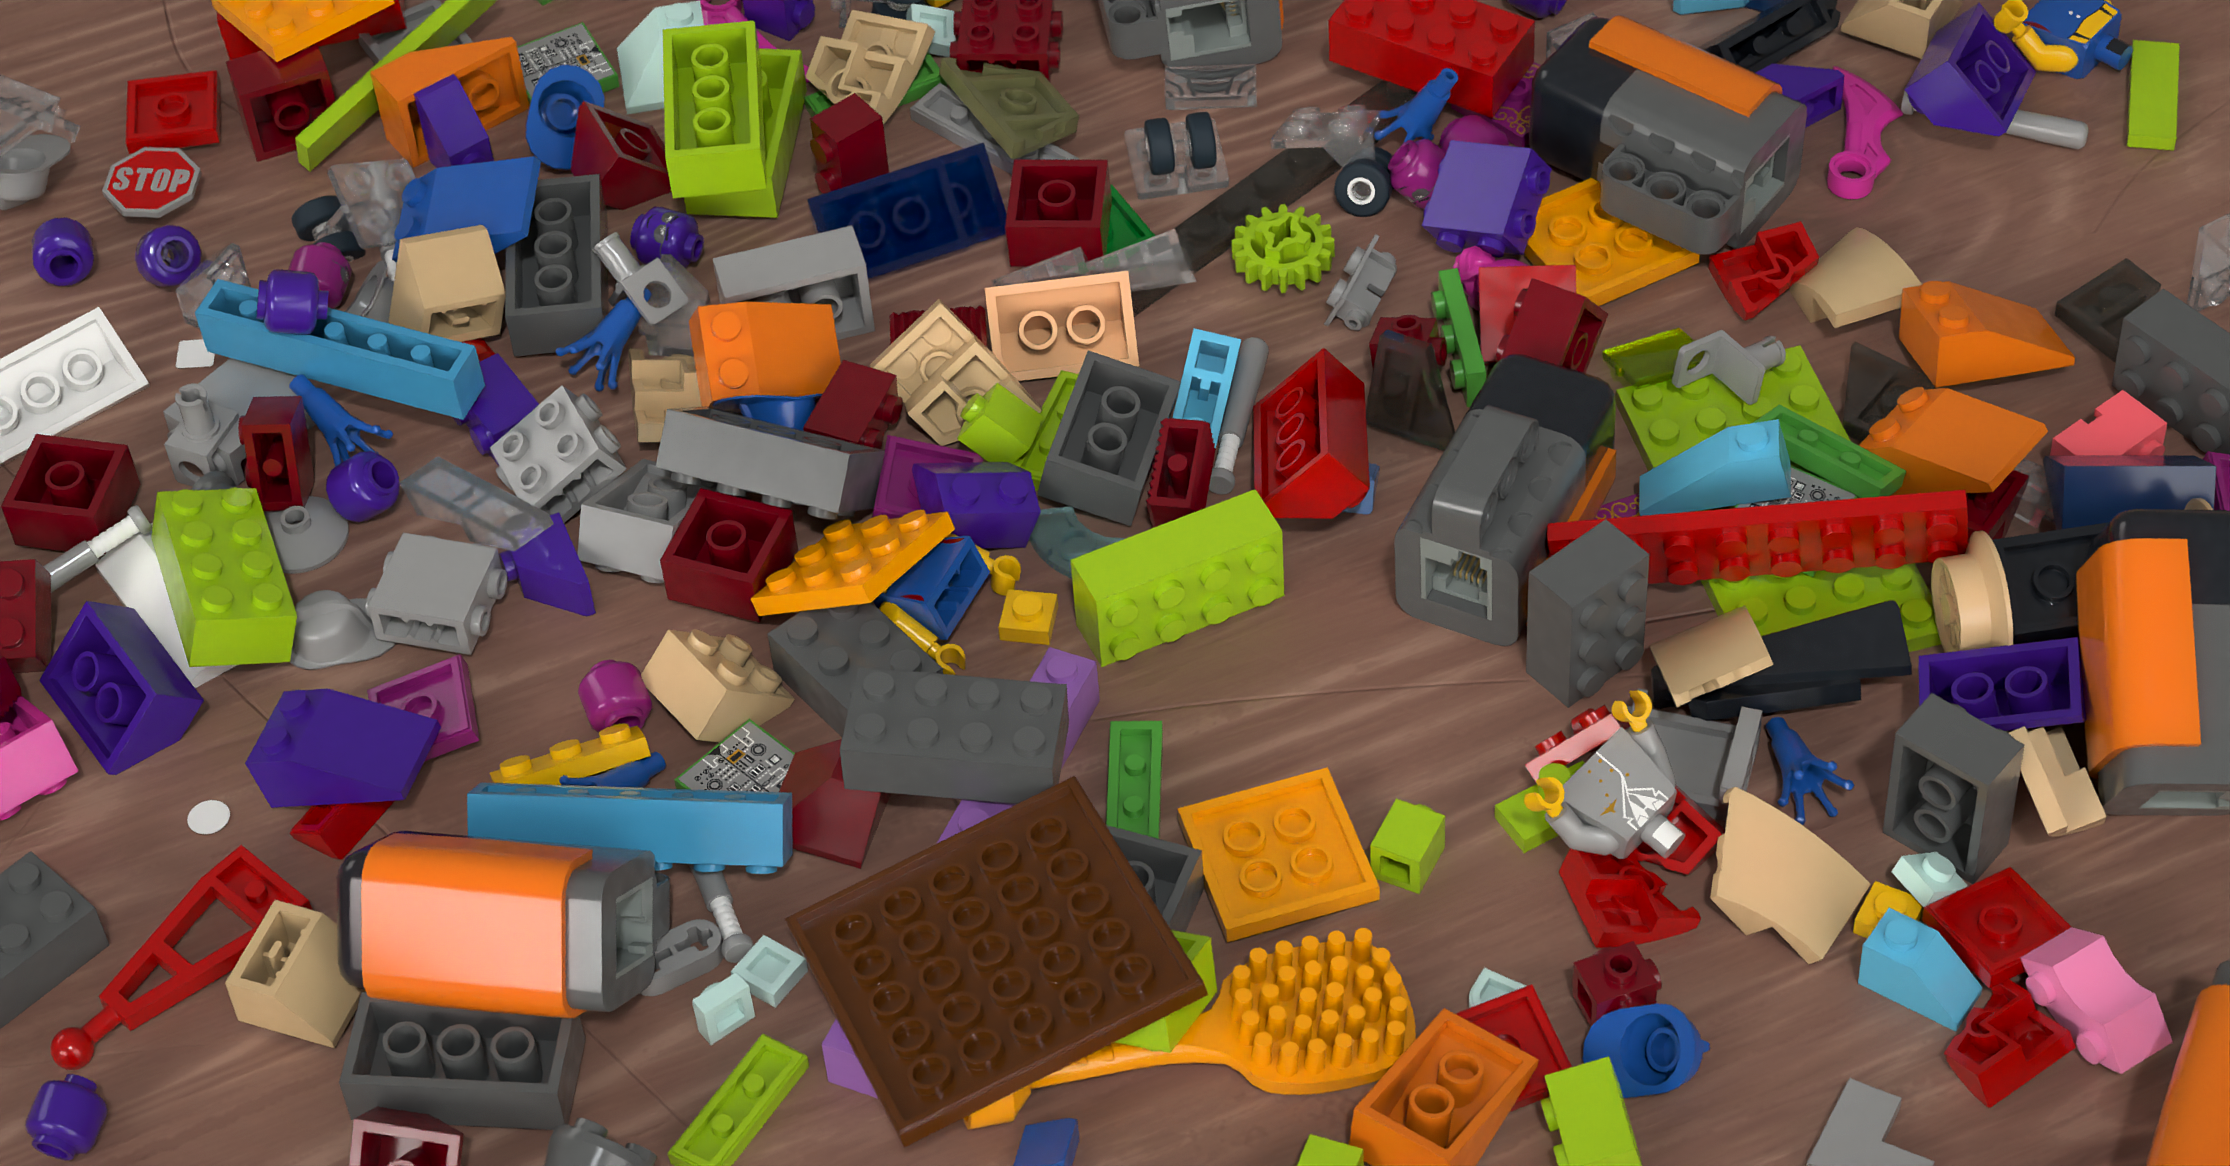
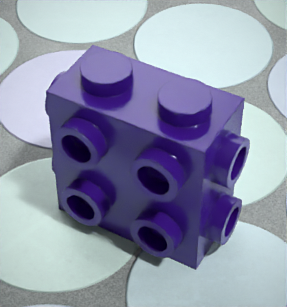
M1450 140L1446 155L1439 165L1438 178L1431 199L1427 202L1424 209L1422 227L1436 239V244L1439 247L1450 252L1460 253L1463 252L1464 248L1478 246L1493 257H1503L1504 253L1523 255L1528 239L1535 231L1536 215L1542 197L1549 188L1552 169L1532 148Z

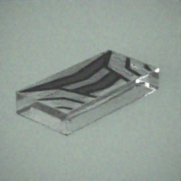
M1256 64L1165 67L1166 110L1257 107Z

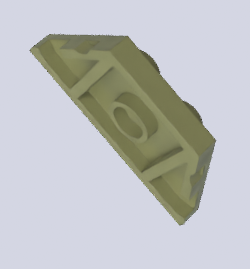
M941 58L940 76L1011 159H1018L1077 131L1079 115L1041 72L1009 69L1000 65L984 63L982 73L960 70L956 65V58Z

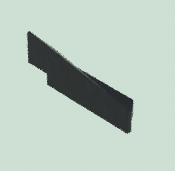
M1783 0L1698 48L1755 73L1771 64L1779 62L1837 28L1841 14L1840 11L1836 10L1838 0Z
M1889 600L1763 635L1761 638L1773 662L1772 666L1722 688L1697 696L1683 705H1689L1691 717L1709 721L1739 717L1741 707L1762 710V713L1860 701L1861 681L1859 678L1912 675V664L1899 606L1894 600ZM1658 665L1654 666L1651 669L1654 708L1662 709L1676 706Z

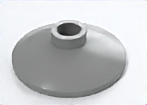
M309 496L305 508L292 506L284 511H264L283 573L296 574L318 569L336 558L347 543L349 536L348 521L335 511L327 499Z

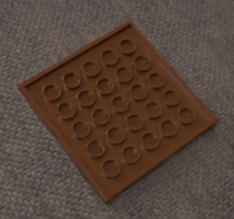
M1075 776L785 918L794 940L904 1148L1208 995L1200 975Z

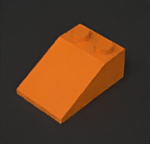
M512 37L409 52L370 72L386 139L413 168L429 160L414 93L454 74L459 79L485 131L529 109L530 106L516 41Z
M1928 281L1920 286L1902 289L1899 339L1935 388L2074 366L2075 356L2036 308L1950 281Z
M736 302L698 306L688 321L702 407L713 408L712 404L715 401L736 396L774 395L800 397L822 394L841 364L831 304Z
M1916 387L1906 391L1898 398L1897 406L1885 418L1877 421L1870 427V434L1859 446L1906 470L1902 487L1892 495L1966 490V493L1993 492L2047 434L2048 430L2042 422L1949 388L1924 390L1923 387Z
M1443 1008L1354 1108L1349 1145L1362 1148L1364 1150V1162L1371 1166H1476L1536 1070L1539 1059Z

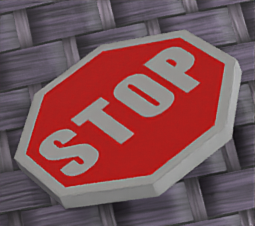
M144 147L111 165L102 192L104 197L123 216L160 218L193 200L202 173L200 168L180 148Z

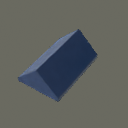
M2194 455L2045 456L2043 459L2056 530L2108 523L2119 513L2132 509L2184 510L2187 503L2195 498L2206 500L2214 510L2216 465Z

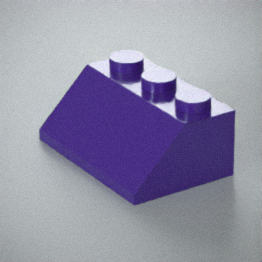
M1979 2L1936 31L1904 90L1907 92L1913 108L1920 114H1925L1933 125L1999 137L2007 132L2036 71L2007 35L1995 28L1993 18Z
M91 601L85 602L39 679L106 773L110 775H117L180 741L204 702V699L134 608Z
M2078 637L1918 656L1919 706L1933 693L1949 703L1961 706L1969 714L1990 726L2004 731L2017 730L2024 726L2025 728H2035L2086 721Z

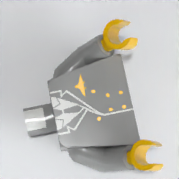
M1630 691V697L1635 703V709L1632 714L1629 713L1623 701H1614L1611 708L1612 714L1617 720L1629 722L1631 727L1628 729V732L1621 727L1563 785L1554 777L1536 779L1537 785L1544 791L1545 799L1536 792L1527 793L1524 798V804L1531 811H1546V821L1572 850L1605 856L1612 854L1618 859H1625L1644 841L1665 859L1678 848L1685 837V833L1666 818L1674 806L1677 794L1675 789L1676 779L1666 749L1653 722L1646 720L1652 710L1649 696L1642 691Z

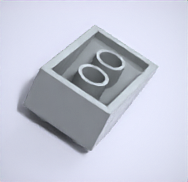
M642 459L581 504L578 557L580 561L593 563L601 571H626L639 574L641 579L647 582L664 583L660 563L662 555L700 488L718 492L716 491L718 483L701 481V485H691L677 482L671 479L672 471L656 468L655 461Z

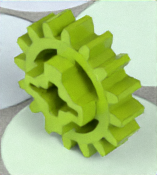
M1281 204L1276 213H1272L1267 207L1261 208L1262 217L1257 218L1248 214L1245 216L1246 227L1236 226L1235 239L1232 240V259H1235V270L1237 273L1245 272V282L1248 284L1258 279L1261 280V289L1263 291H1267L1272 284L1279 285L1281 293H1286L1288 285L1295 284L1298 289L1304 290L1305 280L1310 279L1319 283L1322 280L1321 270L1330 271L1332 268V258L1335 257L1334 238L1331 237L1330 224L1321 225V215L1318 213L1306 217L1305 207L1300 206L1294 213L1288 212L1286 204Z

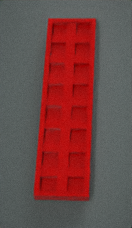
M1966 490L1606 519L1649 554L1648 584L1670 582L1675 585H1689L1697 580L1720 578L1726 581H1740L1748 576L1771 574L1778 577H1792L1800 572L1822 570L1830 573H1843L1852 568L1873 566L1883 569H1895L1904 564L1924 562L1933 564L1936 558L1965 554L1968 545ZM1605 519L1548 523L1547 542L1550 557Z

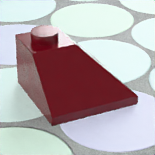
M583 101L578 109L571 164L573 175L599 174L605 205L620 210L631 208L672 192L665 159V144L654 127Z
M842 739L795 752L779 792L792 793V848L861 869L891 793L844 789L840 757Z
M377 1106L353 1120L349 1166H461L464 1133L430 1114Z

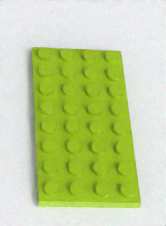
M1801 345L1786 348L1784 363L1778 367L1765 370L1758 401L1752 405H1748L1713 374H1709L1680 388L1672 384L1673 376L1616 389V405L1648 471L1727 427L1754 423L1779 404L1849 441L1850 439ZM1790 461L1791 466L1810 473L1808 469ZM1728 506V507H1721V508H1714V509H1707V510L1731 509V508H1735V506ZM1915 563L1904 564L1895 569H1883L1878 566L1852 568L1843 573H1830L1822 570L1817 571L1814 577L1800 572L1792 577H1778L1771 574L1748 576L1740 581H1726L1722 578L1701 580L1717 616L1745 605L1760 636L1894 600L1900 609L1909 652L1942 644L1935 622L1932 595Z

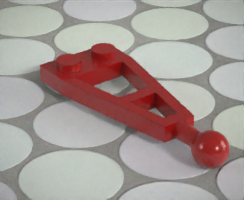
M240 845L200 878L98 997L104 1009L81 1028L67 1027L54 1036L50 1046L54 1062L67 1070L83 1068L91 1061L94 1055V1044L119 1023L132 1031L232 971L274 900L313 910L310 901L249 850ZM217 898L253 929L192 965L177 953L173 947ZM157 965L161 966L172 976V978L134 1001L129 1002L127 1000Z

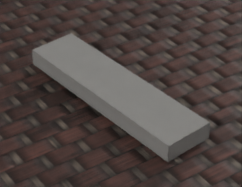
M939 83L910 107L911 120L1012 175L1014 159L1008 156L952 89ZM1052 143L1018 158L1079 160L1078 157Z

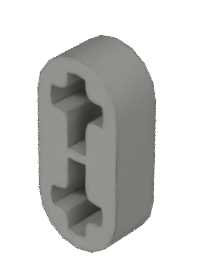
M695 919L669 930L668 933L657 939L655 969H659V971L654 973L652 982L647 989L639 994L643 996L663 994L719 966L724 957L721 952L723 940L720 929L713 922ZM699 941L702 946H708V948L699 951L697 947L691 946V944Z

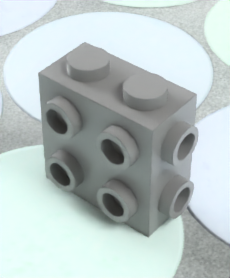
M563 385L490 447L499 464V467L496 468L498 477L509 489L515 492L517 499L513 503L528 522L559 512L565 523L581 509L582 503L615 480L627 469L617 453V450L621 448L619 441L598 420L602 416L599 407L586 394L583 393L578 397Z
M402 533L395 550L390 551L385 558L383 575L377 588H372L368 593L366 615L372 620L376 639L471 655L479 636H485L488 631L491 618L490 612L496 599H501L504 596L507 586V572L501 568L497 548L478 543L470 544L440 539L434 536Z

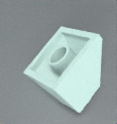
M700 0L655 7L617 47L627 114L664 109L662 29L704 25Z

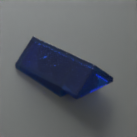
M984 142L807 199L815 234L853 226L866 263L868 279L1006 234L1007 212Z

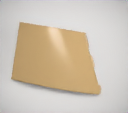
M852 10L841 40L824 36L820 37L806 78L834 104L856 93L883 117L884 124L895 111L915 79L936 31L925 23Z
M1856 227L1821 256L1818 264L1794 283L1789 291L1810 323L1828 318L1833 327L1837 328L1901 308L1902 289L1920 286L1922 283L1888 244L1871 232Z
M940 299L929 307L870 364V368L897 375L898 396L902 397L907 414L940 446L959 441L957 438L965 421L960 417L963 408L976 393L983 396L996 383L1002 385L1040 413L1042 411L1039 404L1006 367Z
M629 349L630 387L638 442H661L667 409L702 407L694 357L672 354L662 359H645L642 349Z
M1745 605L1649 645L1677 707L1697 696L1722 688L1773 665L1766 646Z
M2025 726L2009 732L2014 739L2025 744L2020 773L2048 836L2068 835L2095 828L2105 823L2107 816L2086 768H2079L2062 726L2048 732L2045 731L2044 727L2027 732Z
M1736 786L1727 789L1723 796V803L1728 805L1725 833L1718 837L1716 850L1718 868L1713 874L1710 899L1746 936L1773 927L1808 964L1822 960L1871 884L1827 843L1779 809Z

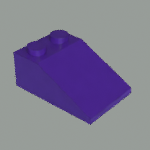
M328 688L284 691L245 764L271 808L405 800L441 729V725L437 719Z

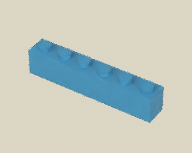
M217 279L195 311L207 352L297 376L304 374L308 379L464 420L485 386L474 345L328 308L326 320L317 319L315 329L309 335L273 333L266 329L263 319H256L258 289Z
M480 782L467 793L468 836L648 850L654 854L655 870L670 869L673 867V863L693 864V870L699 872H718L724 870L725 865H743L748 873L769 874L777 872V867H783L792 856V793Z

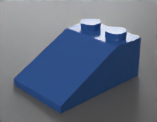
M532 156L439 167L420 178L411 180L402 194L403 206L400 221L394 233L396 241L392 260L397 262L400 239L483 225L488 230L494 254L527 237L541 160Z

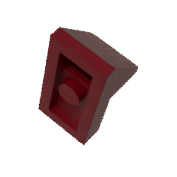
M2013 470L1993 492L1966 493L1968 541L1973 532L1980 530L1985 531L1992 540L2005 538L2027 487L2029 475Z

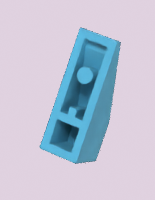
M1194 328L1172 418L1200 420L1210 423L1212 438H1214L1213 443H1215L1214 448H1216L1239 355L1241 339Z
M1779 419L1727 427L1641 475L1639 487L1640 516L1694 512L1735 506L1736 504L1790 498L1791 465Z

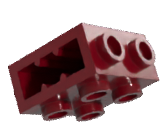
M963 0L962 11H954L953 30L958 41H951L950 58H956V65L960 70L982 73L983 64L987 63L1009 69L1041 72L1051 83L1052 69H1060V42L1055 41V38H1063V11H1055L1054 0Z

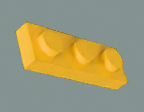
M623 723L601 730L599 738L580 743L577 739L557 743L549 748V754L530 759L528 755L507 759L500 763L499 770L489 774L492 783L561 785L559 779L563 775H567L568 778H584L628 762L649 757L651 754L646 737L638 725L629 727V724Z

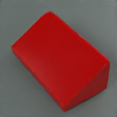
M394 801L313 805L291 829L290 835L295 840L331 858L341 860L345 858Z

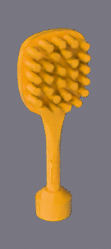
M1357 929L1353 941H1345L1344 933L1337 930L1328 934L1327 942L1319 943L1315 936L1309 935L1302 939L1301 946L1293 947L1289 941L1282 940L1276 944L1274 953L1267 955L1263 948H1254L1250 951L1248 963L1234 967L1233 971L1223 980L1219 996L1211 1009L1198 1016L1171 1053L1149 1051L1142 1047L1114 1042L964 1117L963 1120L968 1130L1012 1122L1031 1095V1089L1166 1064H1225L1240 1072L1253 1086L1267 1093L1307 1095L1353 1088L1380 1080L1416 1040L1414 1012L1402 977L1390 961L1391 954L1386 948H1376L1372 945V932L1369 929Z

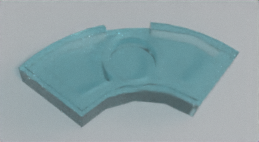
M1069 506L1040 509V516L1029 541L1042 560L1057 572L1072 579L1071 559L1126 538L1105 537L1090 531L1078 521L1073 507Z

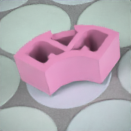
M2071 927L2021 957V961L2028 974L2026 987L2033 1000L2041 1006H2046L2056 1022L2071 1032L2073 1041L2077 1044L2081 1055L2089 1063L2094 1065L2100 1063L2122 1074L2173 1043L2156 994L2141 987L2125 972L2114 957L2103 935Z

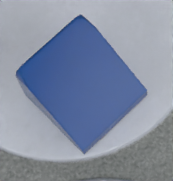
M1064 1118L1025 1125L1013 1166H1072L1080 1140L1078 1120Z

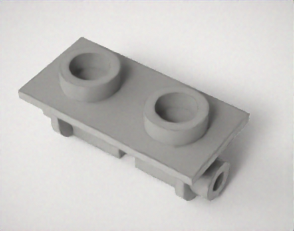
M1375 234L1365 250L1357 246L1343 269L1344 272L1350 274L1347 282L1339 278L1326 300V303L1333 308L1324 325L1329 326L1335 315L1343 319L1345 325L1352 330H1360L1362 327L1369 325L1382 299L1379 296H1383L1390 281L1397 272L1395 257L1390 253H1380L1374 249L1380 236Z

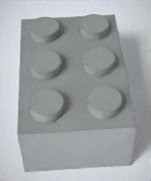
M853 226L713 258L720 304L736 302L831 304L837 340L875 331L866 263Z

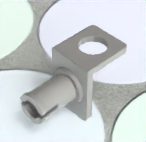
M617 232L601 240L592 249L594 254H597L617 281L616 289L608 300L612 307L628 296L650 326H655L687 305L688 297L660 259L656 258L647 265L643 264L640 266ZM652 283L663 285L670 294L669 304L662 308L650 306L644 298L645 287Z
M1719 330L1680 348L1672 377V384L1680 388L1709 374H1713L1748 405H1752L1758 401L1765 370L1778 367L1784 363L1786 357L1785 349L1780 340L1774 343L1776 340L1775 336H1767L1761 341L1743 348L1726 332ZM1705 351L1700 363L1693 369L1687 370L1691 359L1699 352Z
M195 383L182 386L179 389L181 394H175V401L179 406L182 420L164 443L176 481L192 487L200 476L188 471L183 461L193 463L201 469L204 475L208 472L216 471L211 456L239 419L237 410L208 402L207 391L204 386Z

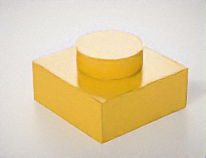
M1008 589L998 627L1000 640L1050 645L1059 607L1057 594Z
M1875 881L1854 920L1853 933L1868 938L1888 908L1919 922L1923 915L1924 907L1912 894Z

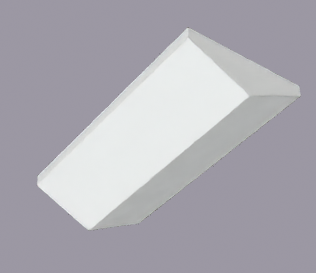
M99 307L0 359V467L27 453L35 434L58 436L149 387L148 380Z
M152 530L146 534L138 532L133 534L132 537L125 539L124 542L119 543L118 546L111 548L95 564L96 570L123 606L134 608L194 688H197L237 665L189 667L151 539Z

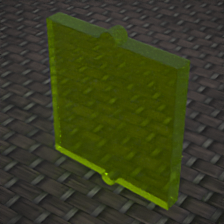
M1676 328L1603 350V359L1615 369V376H1622L1638 390L1671 380L1680 348L1696 340H1693L1682 329ZM1705 351L1699 352L1691 359L1687 370L1693 369L1700 363Z

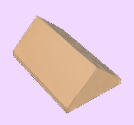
M1128 271L984 288L991 351L1017 381L1058 377L1061 370L1079 374L1088 350L1140 367Z

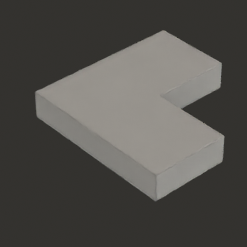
M1849 1078L1809 1157L1807 1166H1934L1935 1161L1884 1142L1900 1111L1902 1098Z

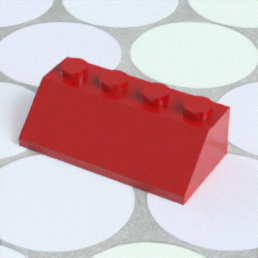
M1322 348L1253 407L1254 489H1256L1274 518L1333 519L1347 507L1353 508L1357 506L1370 489L1364 383L1328 350Z

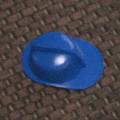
M561 65L548 70L539 78L534 88L526 121V140L531 152L541 160V163L553 169H571L578 109L582 102L586 101L604 108L605 97L602 88L590 72L578 66Z
M822 394L800 397L774 395L736 396L717 400L712 406L714 409L742 413L743 416L804 431L803 427L816 406L815 401L819 400Z
M1656 1003L1618 1009L1604 1014L1591 1026L1584 1041L1583 1062L1585 1064L1609 1056L1624 1098L1662 1094L1679 1088L1697 1073L1703 1059V1053L1710 1050V1043L1701 1039L1699 1031L1688 1020L1684 1012L1670 1004Z

